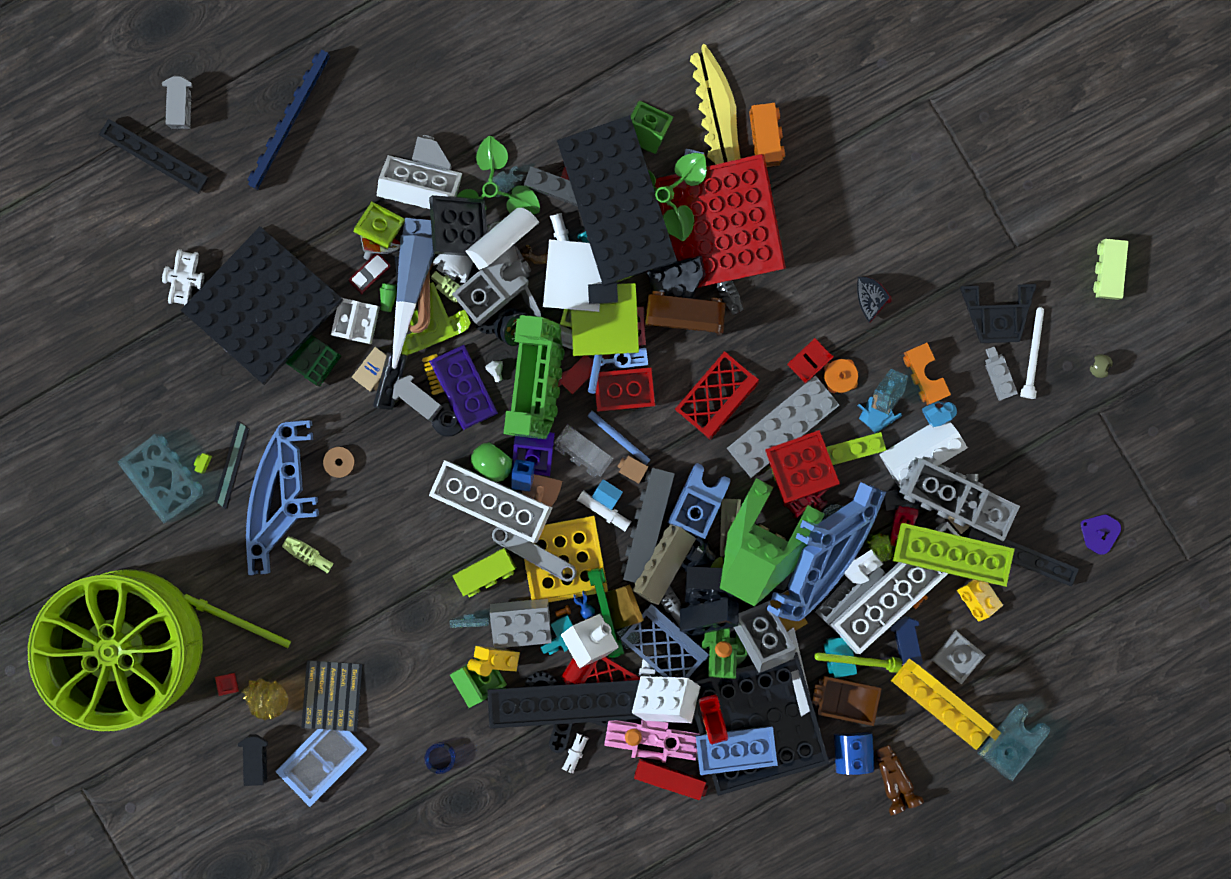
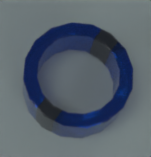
M436 742L427 749L424 756L425 764L431 772L444 774L453 767L456 753L448 743ZM439 747L446 749L451 755L450 764L441 769L434 767L429 760L430 752Z

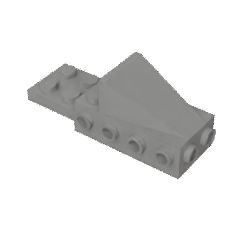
M925 456L922 459L915 457L908 466L909 472L900 484L901 489L899 493L905 495L904 499L912 503L918 501L922 503V508L929 511L933 508L938 512L937 515L946 519L950 516L955 519L954 523L964 527L967 524L1001 541L1005 540L1020 506L982 488V483L975 480L970 482L966 480L967 476L958 472L953 474L949 472L950 468L942 464L939 467L934 465V461Z

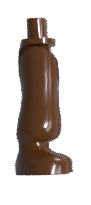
M886 745L876 749L885 792L892 801L889 808L890 815H896L906 810L900 796L901 793L905 797L908 808H914L923 804V798L913 793L914 786L907 776L896 752L892 751L891 746Z

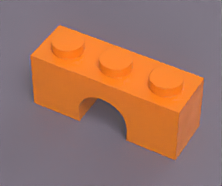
M928 343L904 352L905 357H903L907 368L910 367L913 372L911 378L914 384H918L921 390L919 396L923 403L926 402L929 405L951 395L944 378L933 381L925 376V366L935 360Z

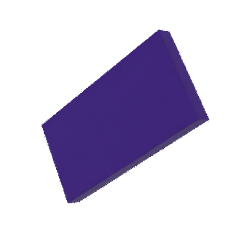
M465 345L429 361L463 430L498 414Z

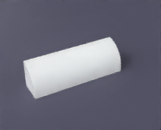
M516 208L467 249L466 253L479 270L483 269L521 239L539 221L528 210Z

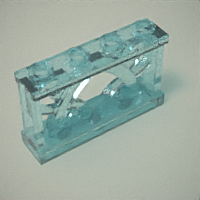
M154 434L128 455L120 459L118 464L162 522L168 523L204 494L199 482H194L190 477L192 475L190 470L180 464L178 454L174 450L170 451L167 447L169 443L165 437ZM152 445L158 446L161 451L160 455L156 456L153 450L151 454L153 460H149L147 456L148 448ZM142 452L144 461L132 464L130 460ZM165 456L169 459L170 462L163 461ZM152 466L171 470L172 483L170 490L160 486L150 488L149 484L154 477ZM145 467H148L149 477L147 478L142 476L143 471L147 472ZM179 474L185 481L179 482ZM183 486H188L191 489V496L188 499H181L176 496L177 492L185 494L182 490ZM161 490L166 492L168 496L163 494V498L160 499L157 494ZM174 499L182 503L178 508L169 513L168 508Z

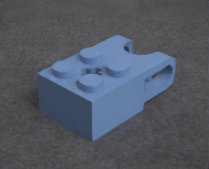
M696 463L688 476L667 523L681 527L686 532L705 539L728 489L730 478L726 476L721 477L714 487H707L702 481L704 467ZM695 508L698 516L692 518L690 511Z

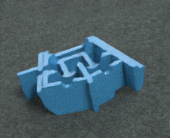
M873 397L869 398L865 408L860 404L857 405L862 410L859 419L874 433H878L902 415L900 413L894 415L888 406L889 403L885 404Z

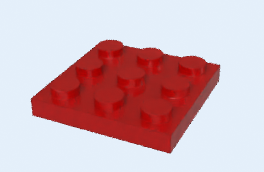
M820 430L765 449L785 504L840 485Z

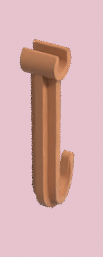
M431 263L418 298V323L415 326H411L410 323L408 328L412 333L423 332L430 324V270L433 263Z

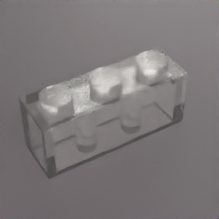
M569 425L564 428L554 442L557 445L555 447L557 451L563 455L567 452L572 456L570 459L578 466L581 464L588 468L586 472L594 478L597 475L601 477L614 459Z

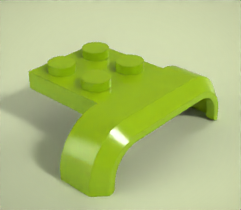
M430 283V324L423 332L406 335L401 353L409 355L467 331L471 322L466 311L462 310L448 318L435 284ZM418 310L413 313L410 322L411 326H415L418 323Z

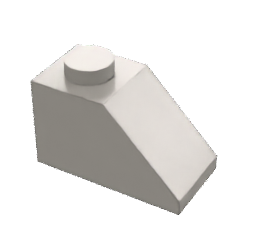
M423 135L422 138L417 137L412 157L414 162L451 170L452 167L438 143L434 141V137Z

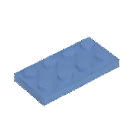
M773 726L727 731L729 739L713 745L709 743L707 734L695 735L700 775L778 766Z

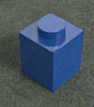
M515 460L511 489L531 491L535 462Z

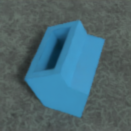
M602 480L592 498L612 510L623 492L607 481Z

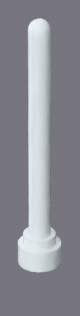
M1042 307L1036 310L1026 385L1021 389L1020 395L1023 398L1036 399L1037 391L1034 387V379L1044 309Z

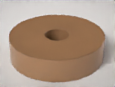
M335 447L325 454L323 464L329 475L341 478L352 472L355 466V459L348 449ZM337 459L342 460L341 466L336 465Z

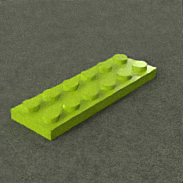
M901 523L893 561L1007 587L1014 548Z

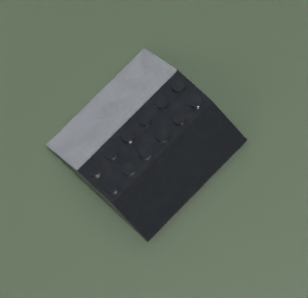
M795 652L792 660L761 673L757 671L753 664L736 669V679L708 677L694 681L700 686L694 711L700 735L707 734L698 700L711 695L718 696L727 731L773 726L778 766L713 773L712 778L718 796L829 764L797 652ZM798 670L809 707V712L803 716L800 715L791 672Z

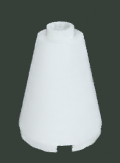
M439 254L435 258L433 265L437 264L438 267L436 269L442 274L449 276L453 280L457 277L461 279L460 283H465L468 280L473 261L469 256Z

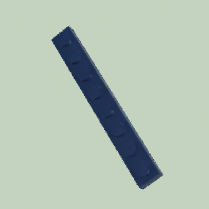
M322 49L320 53L315 54L312 60V68L305 72L302 86H298L295 90V99L292 104L289 103L287 105L283 121L280 120L275 128L277 132L274 137L269 138L265 154H261L258 158V167L248 177V185L255 190L259 189L331 57L329 53Z

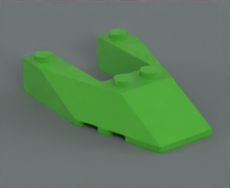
M757 478L727 533L720 583L721 589L753 606H756L778 584L784 581L790 573L794 572L802 549L807 546L804 542L796 539V535L800 533L803 536L809 537L811 532L807 528L800 527L802 520L818 524L825 515L807 506L789 542L757 526L755 522L773 489L772 486Z

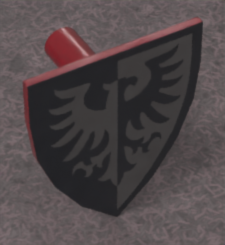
M858 277L857 293L859 304L866 319L871 323L884 305L891 303L892 298L882 284L875 279Z

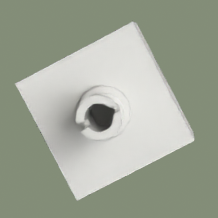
M601 614L575 624L561 634L579 669L608 656L618 648L611 634V627L604 622Z

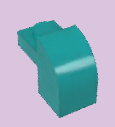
M568 615L551 623L557 638L553 639L552 643L541 645L544 654L548 652L551 655L560 650L559 646H562L564 652L568 650L561 636L562 633L573 626Z

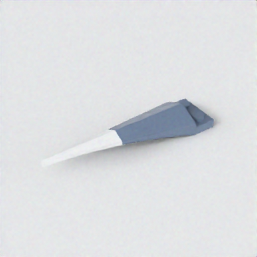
M405 218L403 234L400 238L392 359L393 369L397 367L419 295L435 256L432 246L431 220Z

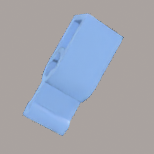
M639 348V353L622 354L624 358L628 359L625 365L617 362V357L621 354H615L613 359L604 360L602 358L601 366L614 363L616 367L621 369L648 366L646 348Z

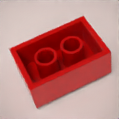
M652 368L599 372L596 387L597 412L654 407Z

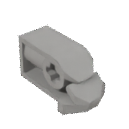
M174 75L162 82V86L167 87L166 125L171 129H190L191 91L189 88H192V83L183 76Z
M411 375L398 379L393 387L392 398L397 400L400 397L432 422L443 406L411 381L414 377Z

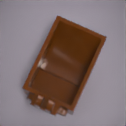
M823 674L822 679L819 678L818 683L815 684L812 698L813 708L818 715L874 726L882 688Z

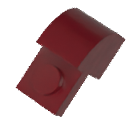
M899 506L898 510H895L890 535L891 546H896L901 523L915 524L918 509Z

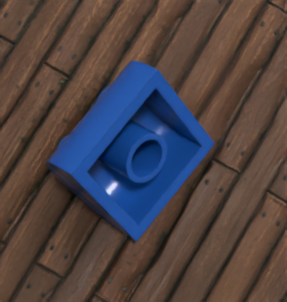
M872 732L834 734L836 773L858 775L874 772Z

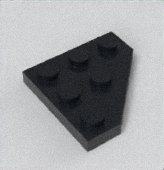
M702 256L681 260L648 272L652 295L653 291L664 292V296L689 299L693 298L696 293L695 290L706 276Z

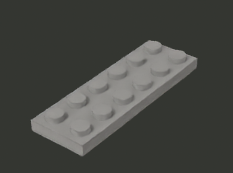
M815 375L726 449L749 477L752 478L769 464L765 449L803 436L836 409L839 404Z

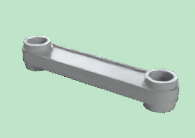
M497 527L493 530V540L506 549L563 581H572L576 577L577 570L572 564L502 528ZM498 530H503L506 534L505 539L502 541L497 538ZM566 567L573 571L571 578H566L563 574V570Z

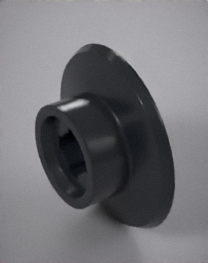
M450 403L440 404L443 408L432 421L434 430L446 437L457 435L462 431V427ZM446 415L452 416L451 423L444 422Z

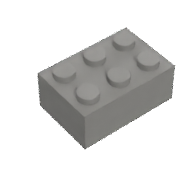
M548 599L490 604V621L494 648L552 643Z
M769 601L739 613L738 626L734 627L759 673L792 660L796 652V647L779 617L767 610L768 605H771Z

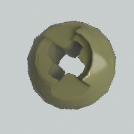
M1096 355L1094 357V365L1090 366L1092 375L1097 378L1108 377L1107 371L1110 366L1112 367L1113 361L1107 355Z

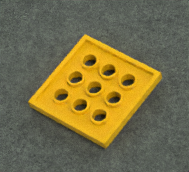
M590 516L546 524L539 540L542 539L547 543L545 550L557 557L566 555L569 558V563L576 568L577 575L571 584L565 585L560 578L524 559L531 600L548 599V602L573 598L574 594L576 597L583 596L582 591H585L587 595L597 594L595 585L591 586L590 580L583 581L580 578L582 571H591V569L603 568L605 576L595 517ZM576 533H582L585 537L581 544H577L573 540V536ZM562 536L565 538L566 543L563 547L555 545L554 540L556 537ZM581 551L586 552L588 555L587 561L583 563L577 560V554ZM566 567L563 570V574H570L572 576L573 571ZM544 578H552L554 585L551 588H545L542 584ZM607 582L603 583L604 591L608 592Z

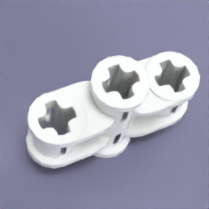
M178 249L174 269L165 266L162 282H171L168 297L169 304L174 302L185 305L191 299L193 287H197L199 290L203 287L204 273H195L198 264V252L188 253Z

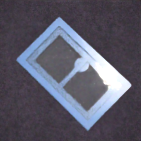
M317 729L275 772L311 807L367 748L350 731Z

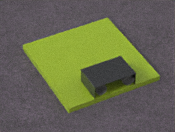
M613 283L607 286H603V284H588L589 305L600 304L599 312L571 309L573 356L639 353L636 283Z

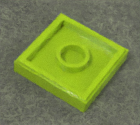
M371 202L353 232L388 249L402 228L405 219Z

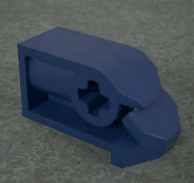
M907 616L900 617L892 624L890 631L895 633L902 666L908 659L921 665L923 662L915 626L919 625V621Z

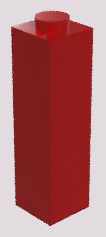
M641 758L634 774V779L697 800H700L701 796L705 797L708 785H705V779Z

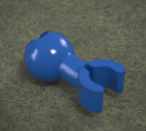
M582 591L583 600L577 598L575 594L573 598L574 602L581 606V616L587 620L595 615V609L593 606L588 605L587 594L585 591Z

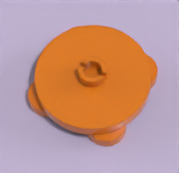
M838 359L824 366V379L829 392L844 393L857 387L858 371L852 360Z

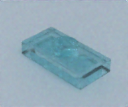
M475 614L463 615L464 618L450 619L451 628L489 625V617L475 618Z

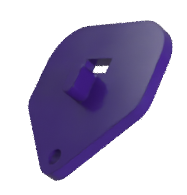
M1108 515L1085 519L1080 523L1086 547L1097 554L1108 553L1121 532L1120 523ZM1105 531H1106L1108 534H1107L1106 538L1103 540V539H1101V538H1102V536L1105 535Z

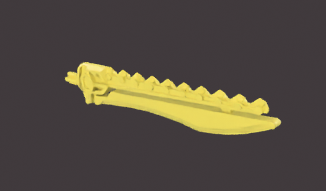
M703 44L701 51L708 80L705 81L698 53L691 55L690 62L697 67V70L693 73V78L700 83V86L696 89V94L703 99V102L699 104V110L706 115L702 119L701 125L709 133L705 135L704 141L712 148L708 151L707 157L716 165L724 163L707 89L710 88L727 162L740 159L736 104L721 67L707 46Z

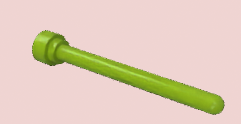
M826 653L815 654V659L818 661L883 667L894 673H898L902 668V661L898 657L881 660Z

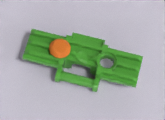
M730 628L705 633L702 649L710 647L709 677L736 679L737 655H744L745 649H743V644L737 633L736 645H730Z

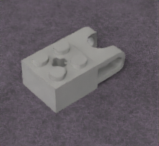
M507 254L499 256L489 266L481 269L452 293L454 298L478 326H481L528 286L529 281L523 276H519L513 281H505L503 279V270L510 262ZM479 294H481L482 296L484 295V300L481 302H477L479 300V298L477 297Z

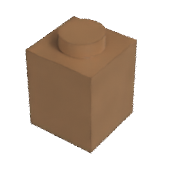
M627 456V458L623 457L617 466L620 468L619 473L637 483H640L648 466L630 456Z

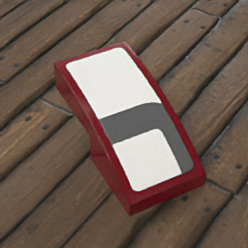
M376 253L348 281L362 295L379 277L390 269L391 265L380 254Z

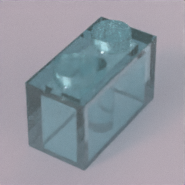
M890 369L875 389L871 407L889 415L905 393L908 376Z

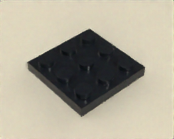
M430 196L433 254L469 256L466 250L487 234L485 199Z

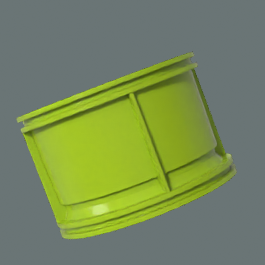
M117 570L72 582L55 593L46 602L32 626L28 642V665L35 688L52 711L78 727L95 731H117L144 722L175 703L190 687L198 672L203 651V638L200 622L193 606L186 601L185 595L172 583L145 571ZM99 590H117L119 601L115 619L105 621L97 605V594ZM130 592L146 600L158 611L157 614L144 620L136 627L125 622L127 593ZM83 596L86 598L88 610L95 624L90 630L66 621L73 606ZM158 621L165 622L170 633V640L155 646L144 645L140 633L152 623ZM108 626L114 629L112 637L106 634ZM64 627L84 639L82 648L62 649ZM171 649V666L164 683L161 684L141 666L144 653ZM126 655L132 657L133 662L131 665L125 663L124 658ZM63 656H82L81 666L83 669L71 679L65 667ZM91 657H95L98 660L97 667H93L90 664ZM90 673L98 677L92 700L84 695L75 685ZM133 673L147 681L155 690V695L143 704L136 702L129 691L127 677ZM108 681L117 682L121 698L128 710H116L98 704Z

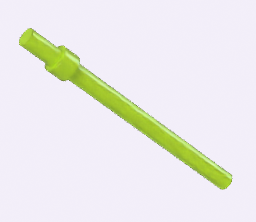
M188 594L184 596L186 601L195 606L199 611L211 613L286 648L290 646L291 641L208 604V601L196 599Z

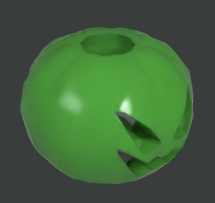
M490 442L479 445L471 455L473 468L483 477L496 483L504 481L510 475L513 468L512 459Z

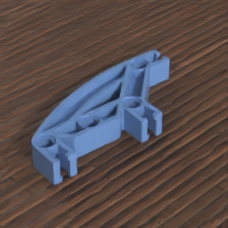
M310 420L281 423L274 432L261 458L252 485L247 511L246 549L248 575L258 574V570H255V559L262 558L264 568L260 573H270L269 552L298 518L319 516V509H315L313 513H304L302 503L312 501V505H316L318 497L297 498L303 490L300 449L292 442L313 440V433H309L307 436H297V426L306 425L307 428H310L312 426V421ZM285 427H290L292 429V434L290 437H285L283 435V429ZM288 465H292L295 468V473L292 476L286 473ZM280 473L282 506L269 520L272 496ZM291 503L296 504L298 507V511L295 514L289 512V505ZM255 545L262 547L260 555L254 553L253 548Z
M860 482L854 500L818 524L802 520L800 527L807 528L811 532L809 537L803 536L800 533L796 535V539L804 542L807 546L802 549L788 584L790 595L773 592L772 600H778L782 604L780 608L768 605L767 610L778 617L793 621H800L807 616L834 588L855 559L870 532L886 492L875 486H869Z

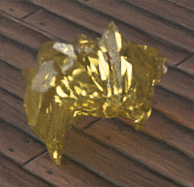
M258 679L257 682L249 680V686L242 690L245 694L243 698L247 701L246 704L249 706L251 714L258 719L272 720L281 715L287 708L288 696L282 685H278L276 680L272 683L266 682L264 679Z

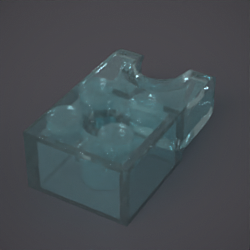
M1023 704L1017 705L997 728L1001 732L996 740L990 737L977 753L1000 774L1011 781L1014 780L1035 754L1036 749L1050 732V728L1043 723L1037 724L1031 730L1027 731L1025 729L1024 720L1028 715V709Z

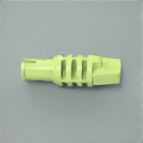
M435 271L431 279L437 284L436 288L452 302L457 303L458 301L452 293L461 286L449 276L445 275L443 277Z
M288 536L282 545L294 557L309 566L315 565L327 574L334 564L320 556L319 551L293 537Z

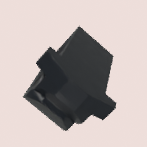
M250 734L238 743V747H243L244 786H258L267 783L266 746H268V742L258 734Z

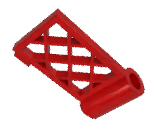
M607 657L602 658L607 663V670L597 672L596 663L598 660L579 669L576 661L572 658L562 675L564 677L563 681L567 684L585 683L587 678L596 676V680L599 682L598 675L608 672L610 680L613 681L611 672L616 670L623 672V680H637L640 677Z

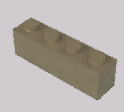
M670 524L664 531L660 543L655 547L651 559L646 563L643 573L636 580L632 591L648 602L659 605L696 538L681 527Z

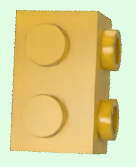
M973 579L967 585L957 590L977 621L989 618L1003 606L987 582Z

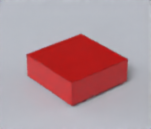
M235 673L215 677L219 696L239 692Z

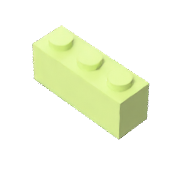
M1104 239L1098 244L1097 254L1100 255V258L1095 268L1098 278L1093 288L1096 298L1116 300L1123 298L1128 241Z

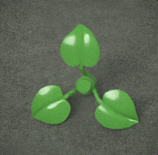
M488 136L479 146L476 155L477 164L480 169H491L489 182L485 183L482 188L483 194L479 197L475 190L465 189L456 197L483 199L485 196L495 197L502 195L510 198L507 201L509 213H512L516 208H524L532 214L539 213V200L530 188L516 186L513 188L511 195L499 191V185L493 182L494 168L501 169L506 165L508 152L494 137Z
M701 153L687 154L677 161L675 173L681 178L670 186L658 189L654 187L656 179L653 173L649 171L656 199L661 203L666 202L667 205L673 207V209L666 211L663 216L668 233L681 241H685L691 234L694 226V215L688 206L683 205L677 208L671 202L674 197L673 188L683 182V180L690 186L699 185L704 181L707 174L706 157Z

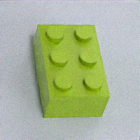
M503 548L455 573L453 578L462 595L471 597L479 593L480 587L485 585L488 588L496 584V579L502 576L503 579H506L513 575V570L516 569V566L507 549Z

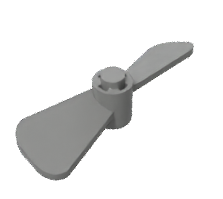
M500 222L488 225L487 233ZM513 244L503 253L507 254L510 259L509 265L503 270L502 277L505 281H513L519 276L527 278L529 277V272H531L529 264L518 259ZM526 287L521 291L529 314L530 316L541 317L540 310L530 290Z

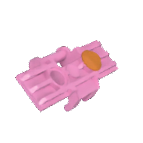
M641 719V724L614 720L608 721L604 746L632 750L631 758L637 756L661 760L662 763H666L667 756L696 761L697 745L695 735L700 734L669 729V722L644 721ZM668 738L676 739L677 744L674 748H668L666 745ZM638 744L663 747L664 749L663 753L637 749Z

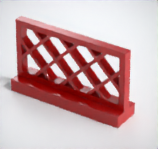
M724 351L675 410L711 440L760 381ZM724 358L731 362L732 370H720V363ZM734 372H743L748 377L743 382L735 383ZM732 373L733 383L721 384V374ZM711 374H718L719 384L708 385V377ZM733 386L731 397H722V387ZM719 387L720 398L709 399L708 388ZM706 388L707 399L696 400L695 392L698 389ZM709 401H720L721 408L719 411L710 412ZM707 402L708 412L697 413L696 403ZM686 403H693L694 413L685 414L681 408ZM708 415V423L704 428L697 424V416Z

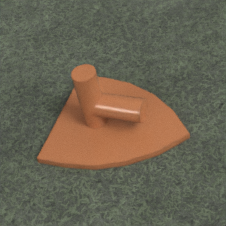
M534 474L531 491H522V494L552 507L559 495L562 481Z

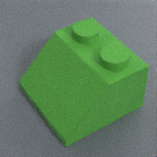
M638 101L631 114V119L640 147L656 154L673 116Z
M466 664L450 674L469 708L488 698L487 689L503 688L507 685L499 670L492 669L490 675L484 677L478 675L475 671H470Z

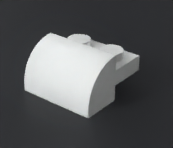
M342 298L344 301L337 307L331 335L372 344L380 307Z

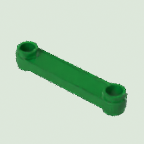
M603 568L591 569V571H587L591 586L595 585L603 620L611 627V634L618 645V648L609 654V658L619 657L624 654L621 639H616L603 583H606Z

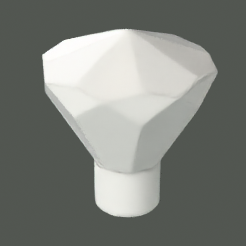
M492 361L485 366L486 370L494 376L495 382L503 380L501 376L502 361Z

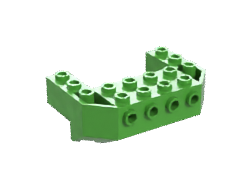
M520 315V319H517L514 341L519 343L512 407L511 411H506L504 434L546 439L554 422V417L557 416L558 412L556 398L560 394L558 381L562 376L560 364L564 358L560 324L543 317Z

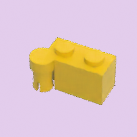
M475 646L474 657L476 659H470L467 667L470 671H475L478 675L484 677L490 675L492 669L517 671L520 652L506 648Z

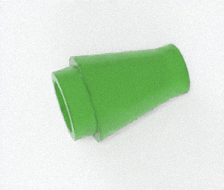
M382 283V287H380V310L392 312V307L397 297V285Z

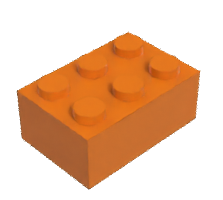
M775 103L753 105L749 115L755 155H765L767 167L779 166L785 157L784 146H780L781 138H783L782 128L778 127L777 123L778 119H780L779 107L776 108Z

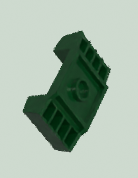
M311 335L290 357L286 364L320 387L342 356Z

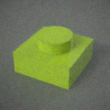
M202 453L201 456L198 455L194 462V466H196L194 471L205 474L212 456L207 453Z

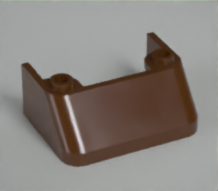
M653 291V295H648L645 327L652 325L713 332L721 336L724 330L725 303H722L720 298H710V301L664 296V292Z

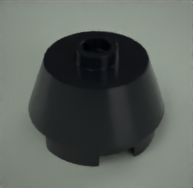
M695 536L696 540L681 564L684 571L687 572V566L709 568L712 566L715 559V551L706 539Z

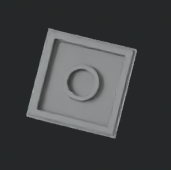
M955 630L931 660L959 684H962L986 655Z

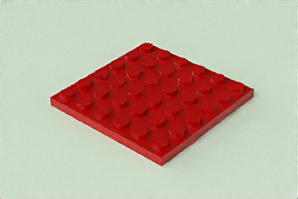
M764 154L708 166L706 177L699 185L690 186L683 180V182L673 188L674 197L671 202L677 208L685 205L691 209L694 215V226L691 234L685 241H681L669 234L677 261L702 256L706 276L697 288L786 269ZM674 174L657 178L655 187L658 189L670 186L681 177ZM659 202L663 216L666 211L673 209L666 202Z

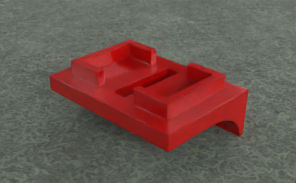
M814 338L787 365L806 383L834 356ZM805 353L818 366L816 369L803 356Z

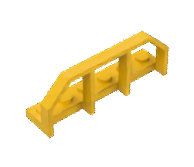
M911 659L906 661L891 680L975 750L980 747L988 736L996 740L1001 734L992 724Z

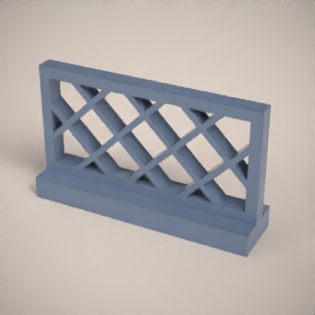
M649 604L642 613V617L647 616L652 621V629L641 630V622L633 624L620 639L663 677H672L671 671L682 670V677L689 678L709 654L685 633L681 632L656 607ZM663 630L666 633L667 642H656L655 631ZM652 631L653 642L642 643V632ZM631 632H639L640 643L632 644L626 638ZM656 644H667V655L657 656ZM669 644H679L681 654L670 655ZM642 645H653L654 656L646 657L643 654ZM681 656L682 668L671 669L670 657ZM684 656H692L697 662L692 667L685 668ZM668 657V669H660L657 666V658ZM663 671H669V676Z

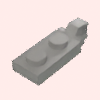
M995 347L986 349L989 359L985 360V366L998 400L1000 401L1018 394L1002 354L998 355Z

